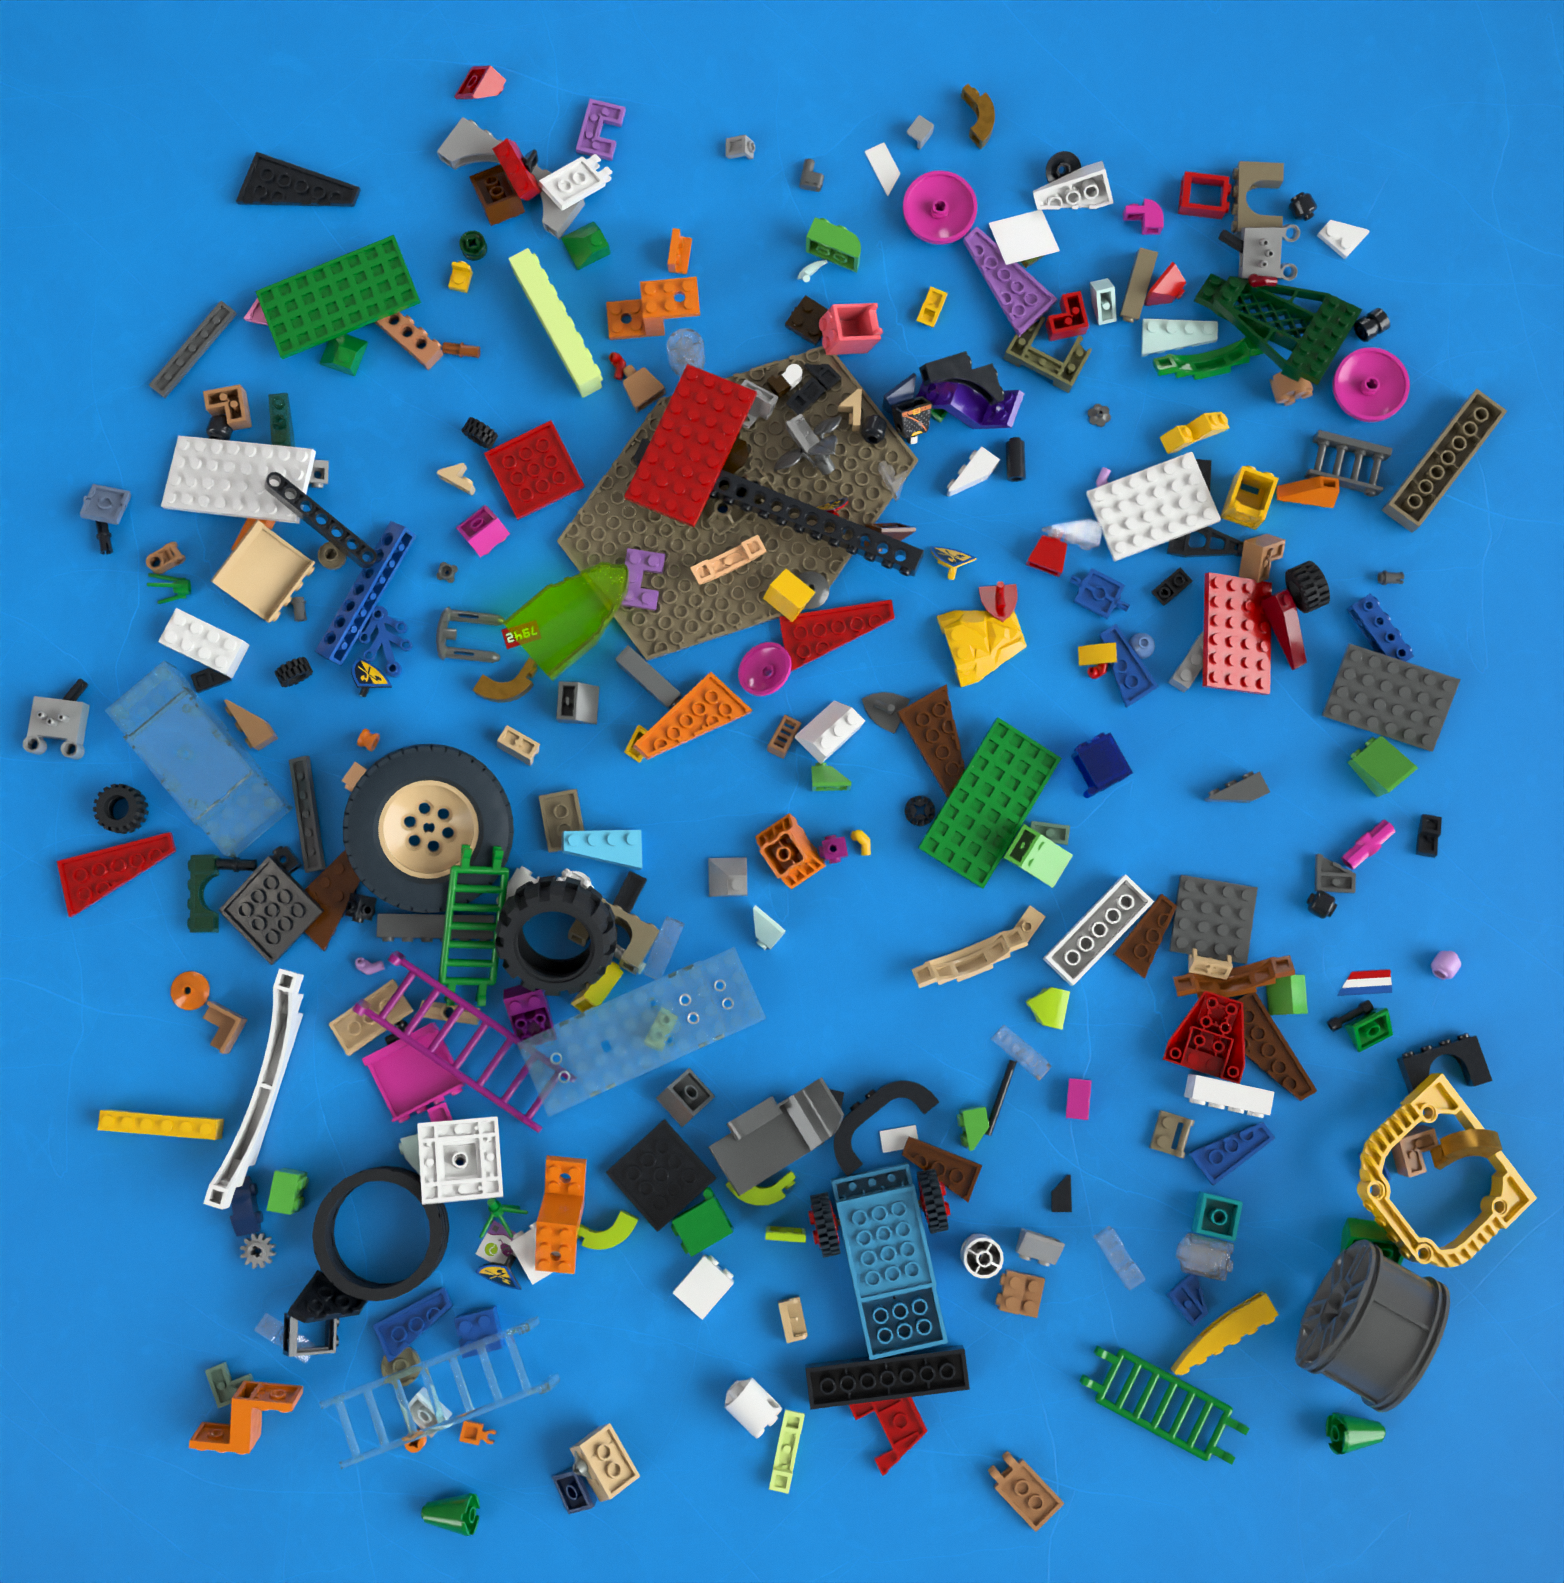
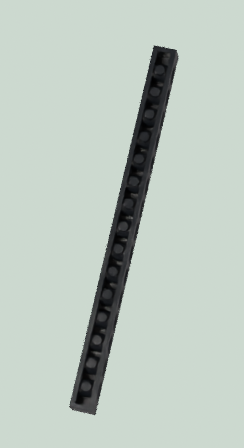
M642 438L633 457L637 468L650 443L649 440ZM721 470L709 495L713 499H716V497L722 499L727 505H737L745 512L750 513L752 511L757 513L762 519H772L780 526L785 527L787 525L792 527L797 533H807L817 541H821V539L827 541L832 547L844 548L846 552L852 555L859 554L869 562L876 561L887 569L894 568L899 570V573L904 576L911 575L915 577L924 555V550L724 470ZM723 485L729 486L727 490L720 489ZM740 492L747 493L745 497L737 496ZM757 499L764 500L762 504L755 503ZM775 506L782 507L780 511L772 510ZM792 513H798L799 517L793 519L790 517V515ZM810 520H815L817 522L813 526L807 524V522ZM827 527H833L835 529L831 533L825 531ZM845 534L852 535V538L849 540H845L842 537ZM862 541H868L870 545L867 547H863L860 545V543ZM880 548H885L888 550V552L885 554H880L878 550ZM898 555H903L906 559L903 561L896 560V557Z

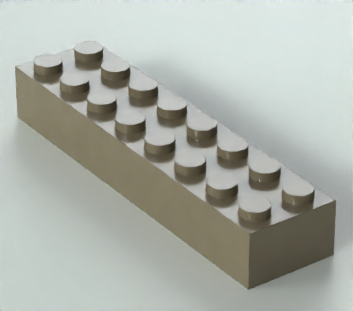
M1476 389L1472 392L1386 503L1382 511L1411 533L1419 528L1506 414L1507 410L1480 390Z

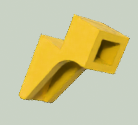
M1222 412L1204 413L1187 425L1176 426L1159 438L1167 454L1177 453L1197 441L1229 429L1228 419Z

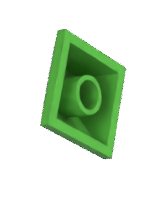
M815 763V766L811 767L812 791H842L851 789V781L832 766H827V763Z

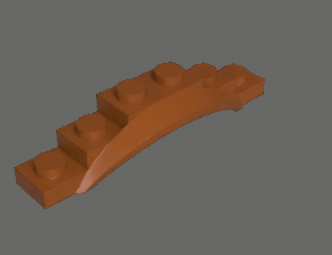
M1288 955L1270 957L1248 965L1234 967L1227 980L1187 973L1186 975L1173 977L1178 997L1197 994V997L1200 998L1204 991H1208L1228 998L1257 992L1256 987L1276 984V978L1295 975V969L1291 957Z

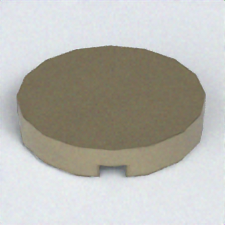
M409 1346L391 1362H388L385 1355L381 1363V1372L384 1379L389 1384L391 1383L397 1387L407 1386L414 1382L421 1370V1358Z

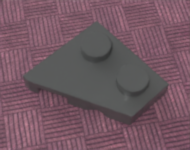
M1315 854V891L1355 893L1356 873L1344 869L1338 863L1328 860L1321 854Z

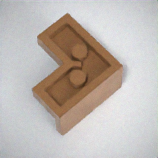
M1270 534L1245 540L1239 577L1254 579L1256 583L1268 580L1271 561L1283 558L1286 540Z
M208 1001L206 1005L209 1007L203 1019L219 1027L210 1045L219 1049V1052L222 1054H229L248 1019L215 1001Z
M1425 1125L1414 1127L1391 1149L1398 1174L1410 1178L1427 1172L1422 1153L1432 1150L1439 1145L1434 1128Z

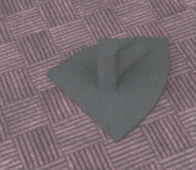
M885 692L871 694L862 698L865 710L870 718L881 728L895 734L900 723L897 712L907 707L910 699L898 694Z

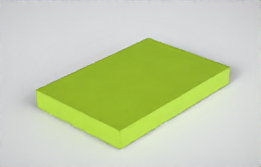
M766 1226L765 1240L806 1243L805 1228Z

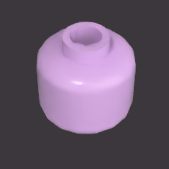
M1440 951L1431 963L1433 974L1442 980L1452 979L1461 967V961L1453 951Z

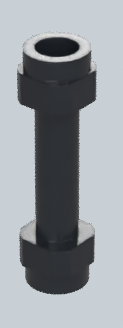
M1366 1000L1358 1004L1359 1007L1339 1018L1334 1017L1327 1021L1328 1027L1334 1032L1342 1028V1024L1357 1016L1370 1013L1374 1010L1372 1003Z

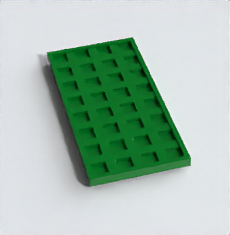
M394 235L255 291L282 360L421 303Z
M997 717L919 844L918 849L981 889H984L1062 758Z

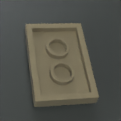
M577 789L539 796L549 853L562 851L561 833L563 831H584Z

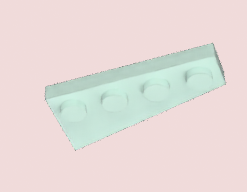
M1143 319L1141 357L1153 353H1164L1173 349L1179 350L1188 346L1194 347L1214 343L1218 339V321Z

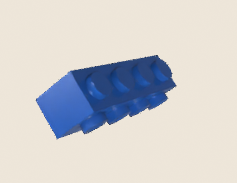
M1371 593L1346 609L1375 652L1405 662L1414 657L1411 647L1405 644L1401 638L1400 631L1394 628L1390 622L1389 615L1383 612L1378 599L1372 596Z

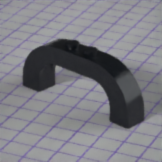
M900 1080L887 1083L876 1091L872 1089L865 1095L866 1099L862 1103L859 1101L854 1103L849 1108L851 1111L843 1118L834 1136V1153L839 1166L847 1177L863 1165L854 1153L851 1145L852 1135L861 1124L896 1098L910 1099L923 1114H926L939 1103L933 1093L918 1083Z

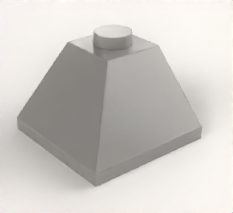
M747 857L708 858L709 897L748 896Z

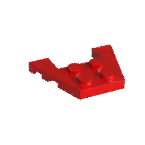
M912 1397L849 1405L855 1420L875 1411L892 1446V1449L874 1457L882 1476L927 1432V1428Z

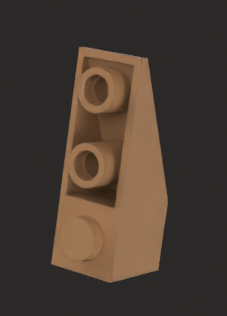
M227 699L224 700L227 705L225 707L227 713L236 719L235 725L241 733H245L247 737L245 741L250 748H255L259 751L278 739L268 722Z

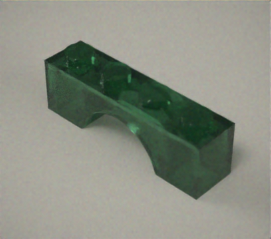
M214 854L191 855L188 861V870L190 871L188 890L190 891V898L188 899L187 906L190 910V918L187 920V926L190 929V933H219V913L212 911L204 900V890L207 883L214 877L219 876V870L216 869L218 867L216 866V859L219 856Z

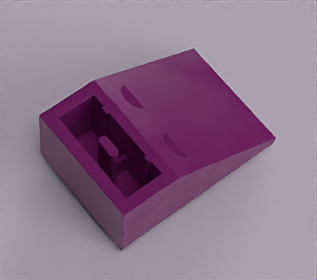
M521 985L504 989L503 1000L516 1036L532 1047L557 1040L545 990L536 988L533 992Z

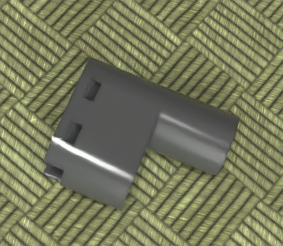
M805 159L799 187L805 190L820 192L823 186L824 175L813 172L814 160Z

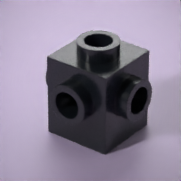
M350 893L349 901L346 904L345 916L353 917L352 921L364 923V920L372 921L377 898Z

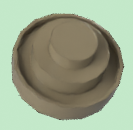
M330 542L324 543L318 551L319 562L329 570L341 568L347 560V555Z

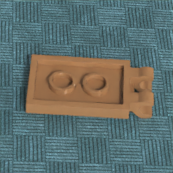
M1006 1451L1002 1457L1009 1466L1002 1473L994 1465L987 1471L997 1481L994 1488L1029 1526L1037 1532L1064 1505V1502L1023 1458L1017 1462Z

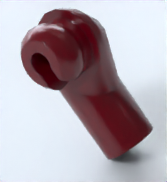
M1251 274L1248 277L1249 285L1252 287L1276 286L1278 282L1276 277Z

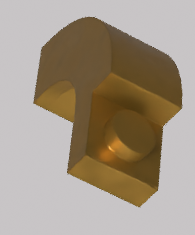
M967 84L962 88L961 98L973 109L977 116V122L970 128L969 138L981 150L991 137L995 121V110L986 92L980 96L974 87L972 88Z
M1469 1129L1441 1138V1144L1430 1150L1435 1168L1441 1170L1464 1157L1482 1156L1489 1158L1503 1150L1496 1131Z

